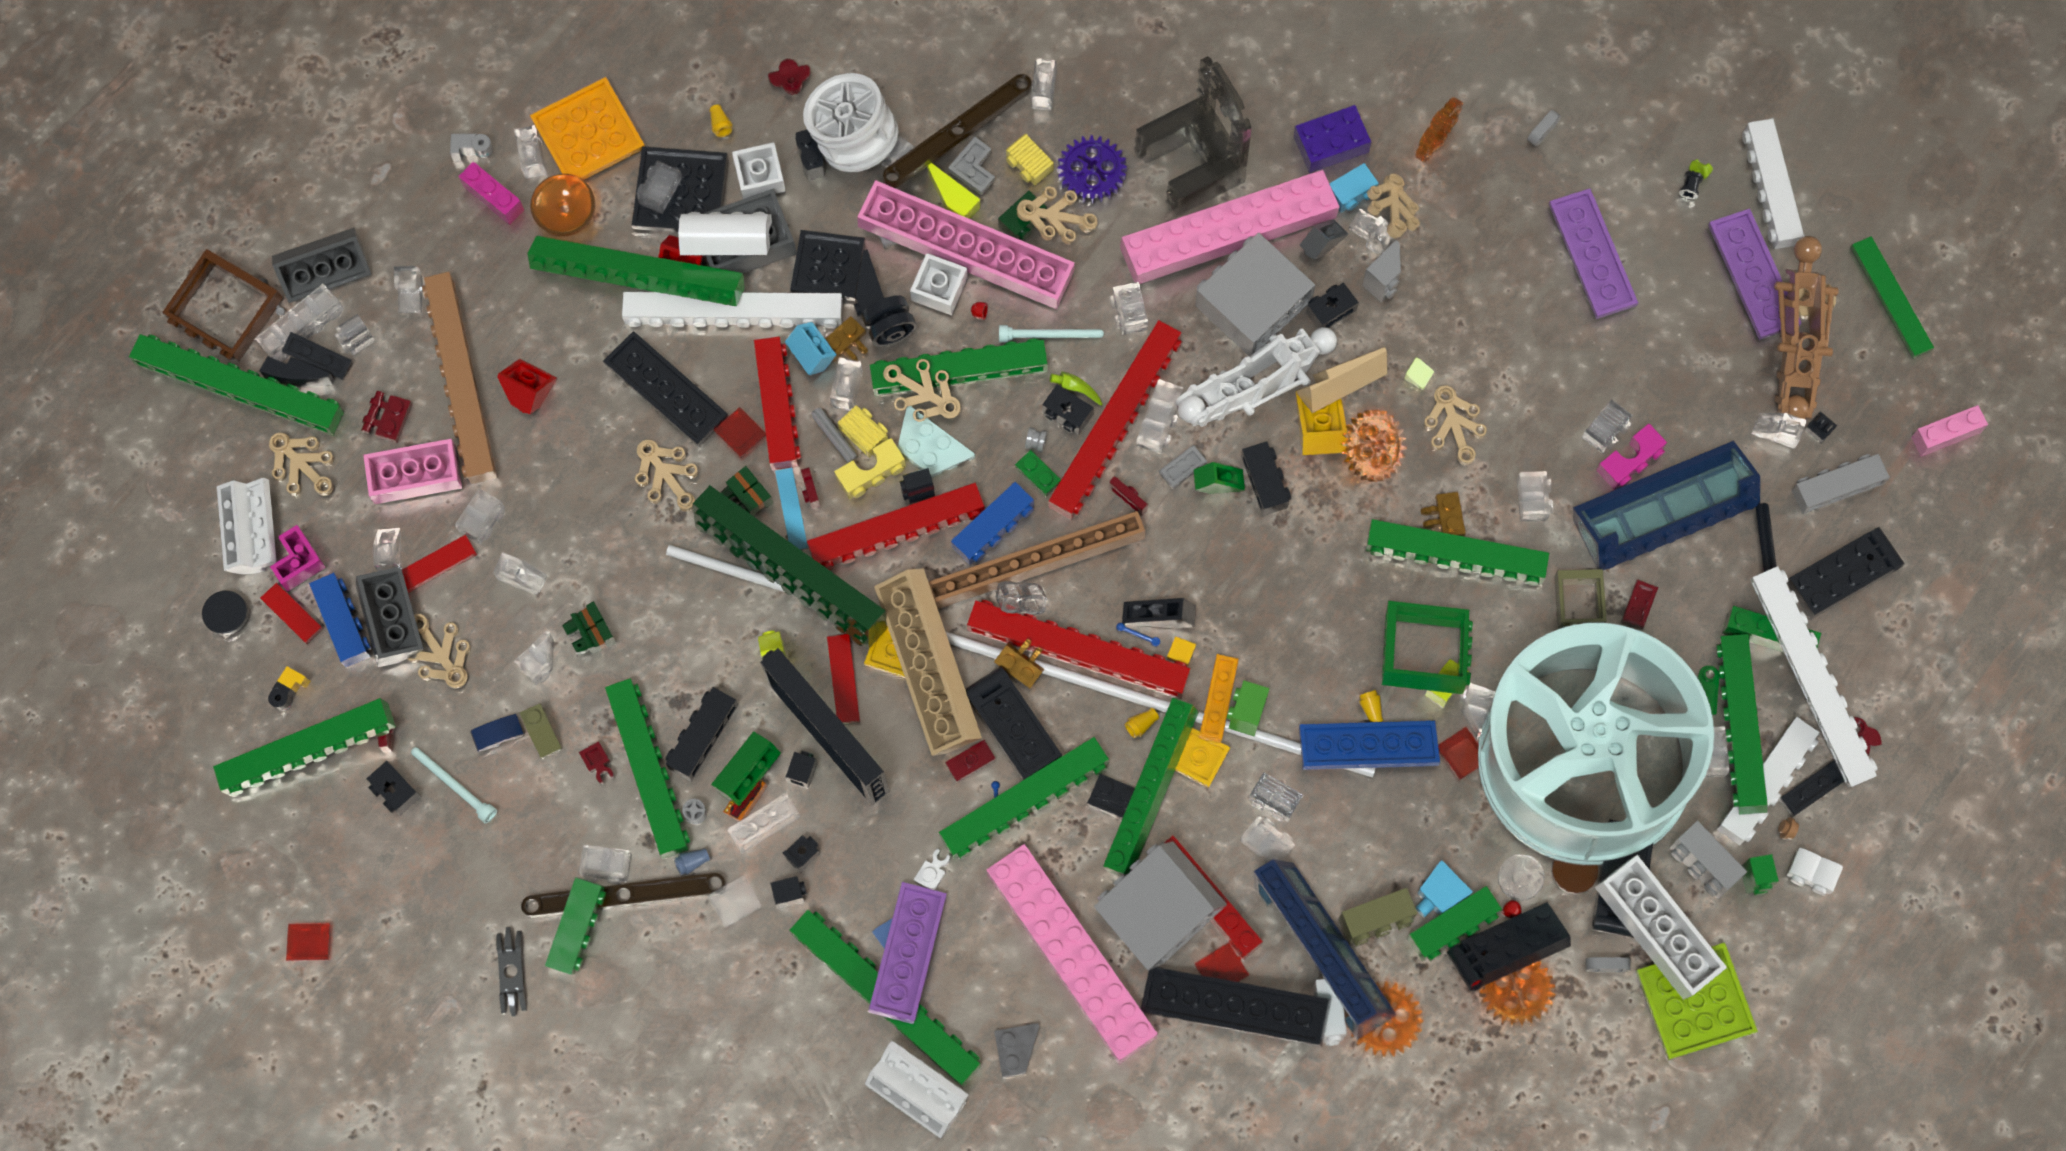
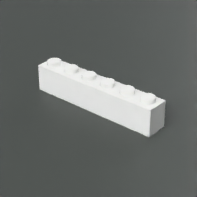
M1774 119L1749 122L1742 132L1743 143L1747 144L1748 162L1752 163L1753 181L1758 185L1757 196L1758 201L1763 205V220L1768 224L1769 242L1773 243L1774 249L1795 246L1796 242L1804 237Z
M1798 717L1791 722L1763 762L1768 806L1770 804L1774 806L1781 797V794L1778 792L1782 786L1787 788L1794 778L1791 775L1795 768L1799 770L1806 761V758L1803 756L1807 750L1812 752L1819 742L1816 740V737L1820 732ZM1733 806L1717 830L1738 845H1741L1744 841L1749 842L1756 833L1753 829L1757 822L1762 824L1769 813L1739 815L1738 807Z

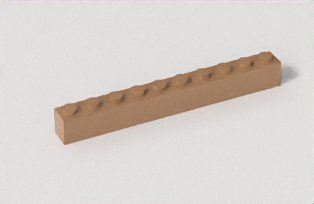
M450 272L425 277V286H422L425 299H429L430 305L426 306L429 318H433L434 325H431L433 337L437 338L438 345H435L438 358L442 359V365H439L442 378L446 377L447 384L444 385L446 397H450L451 405H448L451 418H455L456 424L452 425L455 438L459 437L460 445H457V451L465 464L461 466L463 476L468 478L471 484L496 479V469L454 279Z
M1138 511L946 575L928 583L937 609L1141 541L1145 539V529Z

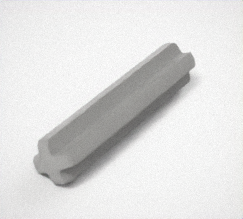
M820 407L816 408L811 413L813 419L848 463L854 461L857 458L856 452Z

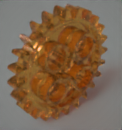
M1452 97L1445 104L1444 108L1435 114L1430 122L1431 126L1427 127L1419 141L1420 144L1415 154L1416 158L1426 162L1433 156L1435 151L1443 146L1449 137L1447 134L1451 133L1459 119L1463 102Z
M1365 410L1364 413H1357V418H1351L1353 425H1346L1349 432L1342 434L1347 438L1345 442H1341V445L1346 446L1342 454H1347L1348 456L1344 463L1350 462L1348 470H1355L1354 476H1361V480L1376 482L1384 481V478H1391L1390 473H1397L1395 466H1402L1399 458H1405L1401 450L1407 449L1406 446L1402 445L1406 438L1400 436L1404 430L1397 429L1400 422H1393L1394 416L1387 415L1386 411ZM1359 439L1363 442H1371V444H1364L1360 442ZM1377 447L1388 449L1389 452L1384 449H1377Z
M1541 961L1536 964H1531L1513 972L1514 983L1511 977L1507 975L1483 986L1482 990L1479 991V997H1485L1481 1001L1482 1006L1489 1005L1486 1008V1013L1494 1012L1493 1020L1499 1017L1502 1018L1501 1025H1504L1506 1021H1510L1511 1028H1513L1515 1022L1519 1024L1520 1028H1523L1524 1022H1527L1531 1027L1533 1019L1541 1022L1540 1014L1543 1016L1548 1015L1547 1008L1552 1009L1553 1003L1550 1000H1555L1556 995L1552 993V991H1555V985L1549 984L1552 982L1553 976H1546L1548 968L1540 969ZM1525 973L1529 976V979L1522 980L1517 975ZM1504 981L1507 983V986L1499 987L1496 982ZM1535 994L1538 999L1536 1001L1529 1000L1527 995ZM1509 1001L1514 1002L1516 1007L1508 1008L1505 1003ZM1521 1001L1525 1005L1526 1009L1522 1008Z
M1385 981L1383 988H1381L1379 983L1376 982V985L1389 1004L1392 1005L1393 1002L1397 1004L1394 1009L1395 1013L1397 1011L1404 1012L1407 1020L1399 1022L1393 1017L1385 1023L1377 1037H1373V1033L1376 1030L1374 1029L1361 1037L1356 1046L1364 1044L1363 1052L1372 1049L1373 1057L1377 1052H1381V1057L1384 1059L1386 1053L1389 1052L1390 1056L1394 1058L1396 1050L1401 1055L1404 1054L1403 1046L1409 1050L1412 1048L1409 1040L1417 1042L1418 1038L1414 1033L1420 1034L1422 1032L1420 1028L1416 1027L1423 1023V1020L1417 1018V1016L1422 1014V1010H1415L1419 1002L1410 1001L1413 993L1408 996L1404 995L1405 987L1398 991L1397 983L1392 988H1389L1388 981ZM1386 1030L1391 1031L1395 1036L1394 1041H1386L1382 1033Z

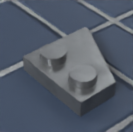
M1039 1023L994 1031L1002 1078L1026 1074L1039 1030Z

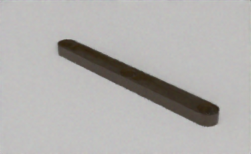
M1025 74L1014 76L889 165L883 171V184L893 188L899 187L1022 99L1031 90L1032 81L1030 77ZM1023 81L1028 86L1021 89L1017 87L1016 83ZM960 127L964 132L962 134H955L952 132V129ZM893 173L898 176V179L896 181H889L886 176Z
M718 873L605 886L603 891L606 892L603 904H598L597 910L716 896L725 891L726 881ZM714 878L722 881V886L718 890H712L709 887L710 881ZM623 889L629 890V899L627 901L618 900L619 891ZM570 891L527 896L521 903V909L530 918L561 915L564 912ZM532 900L537 901L538 909L533 913L527 912V903Z

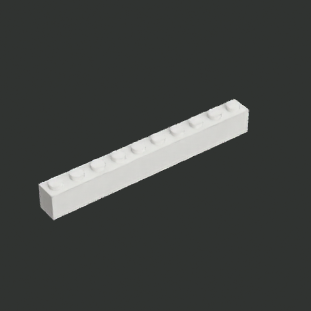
M623 292L622 318L625 324L632 327L649 324L653 327H661L662 325H672L674 327H683L684 325H693L695 327H705L706 325L727 327L728 325H737L738 327L746 328L750 325H759L762 328H769L772 325H780L784 328H791L813 322L815 326L836 328L842 324L843 299L841 293H742L738 305L735 307L659 292Z
M1777 566L1750 579L1752 586L1847 788L1876 777L1875 771L1878 770L1873 758H1868L1865 750L1868 748L1862 736L1858 737L1855 730L1858 728L1857 723L1852 715H1848L1845 709L1848 707L1844 696L1839 695L1835 688L1838 684L1834 675H1829L1825 667L1828 665L1824 654H1819L1816 648L1818 644L1816 636L1813 632L1809 633L1806 626L1808 624L1807 617L1803 611H1799L1796 605L1798 599L1793 590L1790 591L1786 584L1789 580L1785 571L1780 570Z

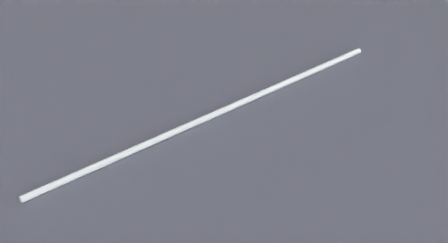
M670 544L667 548L666 555L784 592L779 584L770 582L762 573ZM946 632L949 644L994 659L1003 650ZM1034 661L1044 669L1042 674L1162 712H1167L1170 704L1168 701L1045 662ZM1198 711L1195 722L1202 724L1204 713ZM1226 720L1224 731L1301 755L1299 742L1260 730L1256 731L1255 737L1228 729L1230 721ZM1350 768L1346 770L1373 778L1376 768Z

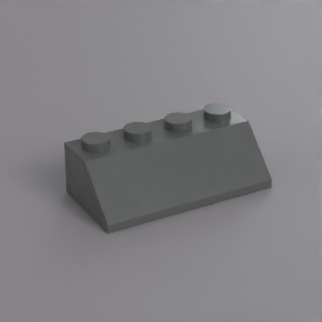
M355 227L272 256L273 268L288 303L372 275Z
M401 566L356 576L355 586L377 668L400 663L423 651Z

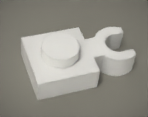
M936 849L933 853V862H924L914 878V882L924 888L936 890L946 874L941 868L949 864L950 856L947 855L945 860L940 861L937 858L940 850Z

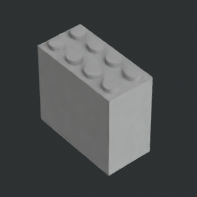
M1260 233L1246 239L1243 243L1244 247L1239 251L1235 250L1227 259L1228 261L1223 266H1217L1212 272V276L1208 280H1202L1196 288L1195 306L1248 356L1270 341V336L1277 335L1308 306V302L1313 298L1315 284Z
M1162 842L1159 845H1153L1146 852L1148 856L1143 860H1137L1130 867L1132 871L1126 876L1124 874L1113 883L1115 887L1110 891H1104L1097 898L1099 902L1094 906L1147 970L1162 966L1227 906L1226 902L1174 842Z

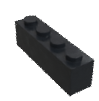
M712 687L710 692H705L701 699V707L698 711L695 710L689 719L691 723L686 730L683 729L677 739V746L675 749H670L665 758L667 761L665 764L668 769L691 782L738 707L736 699L715 687Z

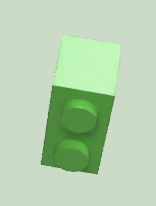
M1244 680L1242 687L1236 688L1233 700L1237 701L1235 707L1230 706L1227 719L1231 720L1228 729L1255 737L1270 688Z

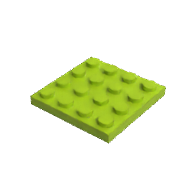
M1725 943L1712 946L1711 948L1727 968L1693 996L1684 1000L1655 964L1636 970L1667 1060L1758 1032Z

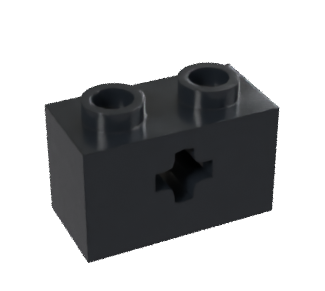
M1343 282L1338 286L1337 284L1331 286L1326 291V294L1321 297L1315 296L1308 302L1306 313L1317 328H1330L1356 312L1359 302Z
M1057 384L1042 404V412L1048 420L1052 422L1056 420L1062 424L1063 429L1067 432H1074L1079 435L1094 415V407Z
M387 760L366 778L371 784L368 788L376 797L381 795L386 800L383 805L391 813L396 811L401 816L421 798ZM391 786L395 789L393 793L388 789Z

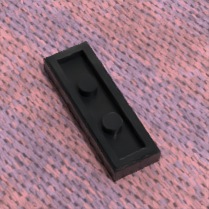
M290 332L281 351L293 358L324 370L343 380L352 361L293 332Z
M1835 760L1779 798V801L1792 818L1845 782Z

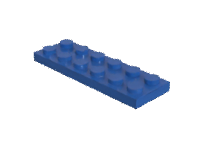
M1435 720L1299 725L1303 770L1439 766L1440 764Z

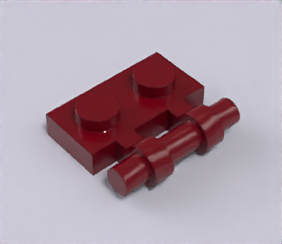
M376 391L374 398H371L369 402L370 409L368 414L362 420L363 426L361 431L369 434L371 428L374 427L377 428L375 433L377 438L398 443L413 403L410 400L390 395L388 402H383L385 394L381 391ZM379 409L384 411L381 420L375 419Z

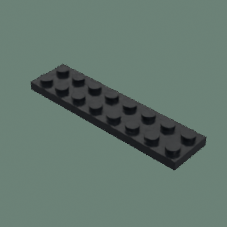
M1156 967L1148 972L1141 1011L1149 1015L1322 1047L1331 1000Z

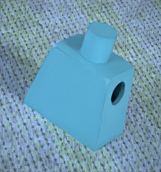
M1441 860L1419 889L1418 895L1423 900L1415 908L1424 918L1432 910L1441 915L1471 896L1473 891Z

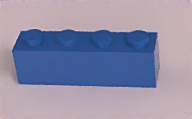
M1014 482L951 540V547L969 565L974 562L978 563L984 558L985 551L990 547H996L1006 532L1011 533L1017 527V522L1022 517L1027 518L1033 512L1034 499Z
M332 573L309 583L340 662L347 668L370 658L368 650L371 649V645L367 637H363L360 630L363 629V625L359 617L355 618L352 612L355 610L352 599L346 597L344 591L348 589L343 578L339 579L335 573Z

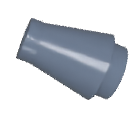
M705 848L680 853L678 857L674 858L680 875L685 873L688 875L705 862L710 861Z

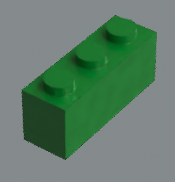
M753 731L711 785L723 797L740 806L780 756L781 752L769 740Z

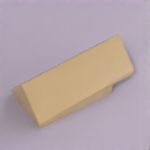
M1386 348L1369 352L1313 374L1316 383L1296 390L1298 396L1309 410L1314 413L1387 375Z

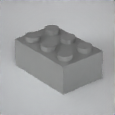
M1698 821L1669 848L1672 851V856L1678 862H1683L1688 867L1689 874L1695 879L1699 878L1705 885V890L1711 896H1716L1718 899L1747 873L1734 857Z

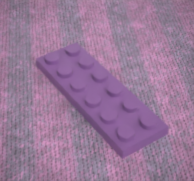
M1589 188L1550 201L1548 205L1595 318L1599 319L1636 307L1638 305L1637 298L1591 189Z
M1750 208L1709 222L1708 227L1758 339L1761 340L1779 334L1781 332L1778 290L1774 288V283L1776 281H1783Z
M905 882L901 883L868 1010L869 1013L914 1024L947 893Z

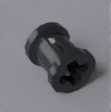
M1687 171L1684 175V185L1680 188L1679 194L1686 199H1697L1699 196L1698 188L1704 177L1698 172Z

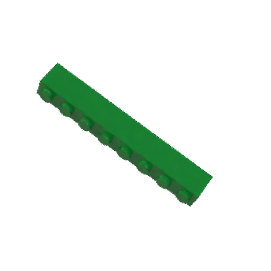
M1036 338L1029 339L1023 343L1007 342L1002 346L986 345L981 349L964 348L960 352L943 351L939 355L930 356V354H922L917 358L900 357L896 361L887 362L886 360H879L874 362V364H870L874 396L912 391L897 381L888 382L885 380L883 371L888 365L898 366L901 374L923 386L920 372L916 369V363L920 359H925L930 364L928 371L933 388L940 387V384L935 380V374L940 370L948 373V386L1048 372L1044 340ZM922 361L919 363V368L925 370L927 364ZM891 369L888 374L891 378H894L897 372ZM939 373L938 380L944 381L946 375Z
M1372 519L1365 550L1374 556H1383L1384 554L1392 556L1396 560H1414L1415 563L1421 565L1432 563L1437 564L1436 566L1442 569L1453 567L1458 568L1459 571L1464 573H1472L1474 571L1481 573L1485 577H1494L1495 575L1503 577L1506 581H1525L1526 584L1532 586L1543 584L1546 578L1550 554L1538 550Z
M1748 634L1720 636V644H1716L1717 658H1722V665H1719V678L1724 679L1725 686H1721L1722 700L1727 701V707L1723 708L1724 721H1729V729H1725L1726 742H1731L1732 750H1728L1729 764L1734 765V772H1730L1731 786L1736 785V793L1732 794L1733 806L1738 807L1739 815L1767 813L1768 803Z
M631 678L606 686L605 690L662 859H666L689 851L687 844L691 843L687 830L682 831L680 822L684 820L680 809L675 810L673 801L677 799L673 788H668L666 780L670 778L666 767H661L659 760L663 757L659 746H654L652 739L656 738L652 725H647L645 718L649 717L645 704H640L638 697H641L642 694L638 683L634 684Z
M379 698L217 764L213 768L220 791L230 796H236L243 793V790L248 787L254 788L263 785L264 781L270 778L278 779L283 777L285 772L303 769L307 763L325 760L329 754L342 753L351 745L364 744L369 741L368 738L386 735L390 732V729L396 726L388 702Z
M1172 698L1104 862L1103 867L1110 873L1118 876L1124 874L1126 876L1132 871L1130 867L1139 860L1199 712L1192 704Z
M1093 737L941 830L939 836L953 859L958 857L963 859L971 853L972 848L977 845L982 847L991 841L990 837L997 833L1002 835L1011 828V824L1016 821L1021 823L1030 817L1029 813L1036 809L1041 811L1049 805V801L1053 798L1060 799L1069 793L1068 789L1075 785L1080 787L1088 781L1087 778L1092 774L1099 775L1107 769V765H1109V758L1096 738Z

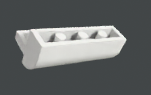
M690 212L688 214H681L679 220L680 255H767L770 248L769 229L772 224V216L764 212H755L753 214H744L742 212L700 214L699 212Z
M260 478L247 484L233 480L217 486L224 571L236 574H255L266 571L265 567L276 563L269 479Z
M893 1041L886 1047L881 1060L871 1070L864 1084L940 1139L964 1108L968 1094L960 1087L951 1083L940 1073L934 1071L922 1060L917 1059Z

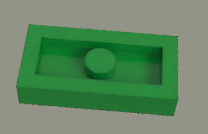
M1031 450L1015 464V468L1045 497L1061 481Z

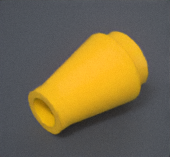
M721 105L711 106L709 111L712 132L717 137L728 136L732 132L733 124L722 110Z
M1374 690L1359 695V704L1369 722H1383L1381 698L1377 691Z
M1150 708L1145 712L1128 718L1124 725L1131 737H1141L1159 719V715L1153 708Z

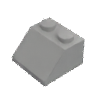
M1397 240L1365 272L1362 286L1381 303L1386 298H1392L1398 290L1397 285L1400 282L1401 267L1400 243Z

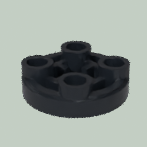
M225 590L214 593L206 600L202 609L204 624L213 633L222 637L238 632L250 618L245 600L233 591Z

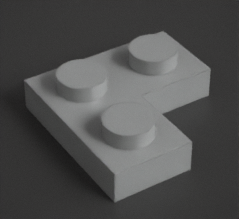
M974 137L948 167V171L982 196L995 181V176L981 167V164L992 153V149Z

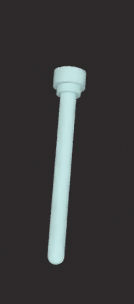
M999 325V342H1008L1012 338H1102L1104 336V332L1101 329H1012L1008 325Z
M412 748L411 754L476 809L478 818L482 822L487 824L495 817L497 813L495 807L479 801L419 748Z

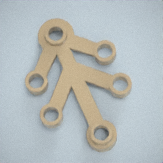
M1390 174L1384 178V184L1371 186L1367 191V196L1373 201L1367 209L1370 214L1377 216L1382 209L1390 206L1391 222L1387 226V233L1390 237H1401L1407 228L1411 231L1417 229L1420 222L1414 215L1419 210V207L1403 191L1404 180L1399 175ZM1389 192V197L1376 201L1382 193ZM1399 212L1406 219L1405 223L1400 220Z
M1051 186L1046 187L1042 195L1035 200H1023L1017 206L1018 217L1023 221H1031L1039 230L1044 240H1051L1055 235V230L1065 244H1071L1075 240V232L1071 229H1066L1061 222L1077 224L1085 233L1092 232L1098 223L1096 216L1087 213L1079 216L1059 212L1066 206L1073 205L1077 200V194L1072 190L1067 191L1061 200L1048 209L1039 207L1046 201H1052L1056 197L1057 191ZM1040 218L1047 219L1052 226H1046ZM1045 231H1049L1051 235H1047ZM1066 234L1070 235L1071 239H1068Z
M920 359L916 363V369L920 372L923 386L901 374L900 368L896 365H888L884 369L883 376L886 381H897L919 394L907 398H896L894 401L895 409L902 411L908 406L927 401L938 405L926 410H914L913 418L917 422H922L928 417L939 414L945 418H954L959 414L961 406L956 398L951 397L947 382L949 375L946 371L940 370L935 374V380L940 384L942 397L934 393L928 371L930 364L927 360ZM922 361L927 364L925 370L919 368V363ZM891 369L897 372L894 378H891L888 374ZM939 373L946 375L944 381L938 380ZM898 400L904 401L905 405L903 408L897 407L896 403ZM948 403H952L954 406L951 412L946 410ZM917 411L923 412L924 416L922 419L916 418L915 414Z
M1447 385L1440 386L1434 393L1436 405L1431 414L1425 418L1424 427L1427 430H1434L1438 424L1437 418L1443 409H1445L1447 417L1437 435L1432 438L1431 447L1434 450H1441L1445 443L1444 439L1451 428L1459 450L1457 453L1458 462L1462 465H1470L1473 463L1476 453L1472 447L1467 446L1461 426L1472 431L1474 437L1478 439L1486 435L1487 428L1483 424H1477L1457 414L1454 406L1466 411L1467 417L1471 419L1478 417L1480 408L1476 404H1470L1456 397V392L1452 387ZM1446 394L1449 399L1444 400L1441 398V395ZM1473 408L1477 413L1471 414L1469 409ZM1432 420L1435 424L1430 426L1427 424V421ZM1480 428L1484 433L1478 434L1476 429ZM1439 440L1442 444L1437 446L1434 444V441ZM1467 454L1470 459L1464 460L1462 455Z
M276 433L270 438L269 447L275 453L272 476L276 481H283L287 476L283 468L284 454L290 459L289 483L286 486L290 495L296 496L301 492V486L298 483L299 469L314 483V488L319 495L328 496L332 493L334 486L331 480L327 477H320L307 464L309 462H321L323 465L329 466L334 462V456L331 452L296 453L292 449L306 447L309 451H316L319 448V441L315 437L290 439L285 433ZM283 441L284 445L282 447H278V443ZM311 441H315L314 446H308ZM325 456H330L328 461H323ZM278 471L283 472L281 476L276 477ZM324 485H328L327 490H321ZM292 486H297L295 491H290Z
M652 440L642 441L637 447V454L641 459L640 471L635 476L637 485L640 487L648 485V471L651 462L656 469L652 489L648 492L649 501L653 504L661 501V488L664 479L677 496L678 507L684 512L691 511L693 509L692 503L695 501L694 496L691 493L684 492L672 474L695 478L698 475L696 465L690 463L686 466L663 463L659 457L673 458L677 462L683 461L686 456L682 447H675L673 449L659 448L656 442ZM647 447L652 448L649 453H645L644 449ZM680 451L682 452V455L680 457H676L675 453ZM690 468H694V469H695V472H694V473H692V474L687 473L688 469H690ZM640 477H646L644 482L638 481ZM654 493L659 494L657 499H652L651 495ZM687 497L689 502L682 503V499Z
M421 614L414 615L416 624L419 622L424 623L422 628H418V631L433 653L421 651L417 653L416 658L411 659L409 657L408 660L411 663L425 661L442 664L446 670H433L429 666H421L418 670L420 678L425 681L431 678L445 680L451 688H461L464 686L468 675L463 666L466 654L471 649L470 644L466 640L457 642L456 650L458 652L453 665L449 657L453 638L458 634V627L452 622L444 626L445 635L441 648L428 629L429 622L426 617ZM449 627H455L452 633H448L447 630ZM466 644L467 648L461 651L459 649L460 646ZM424 670H429L427 676H422ZM459 674L460 679L458 681H453V677Z

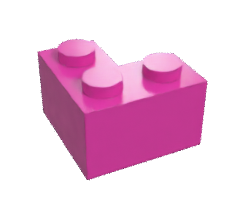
M298 525L278 536L289 555L270 566V568L287 592L326 568Z

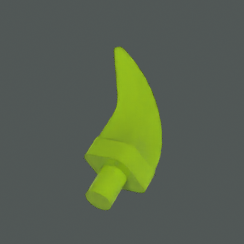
M1061 371L1060 375L1051 373L1049 382L1059 384L1066 390L1081 392L1097 404L1103 405L1095 390L1081 378Z

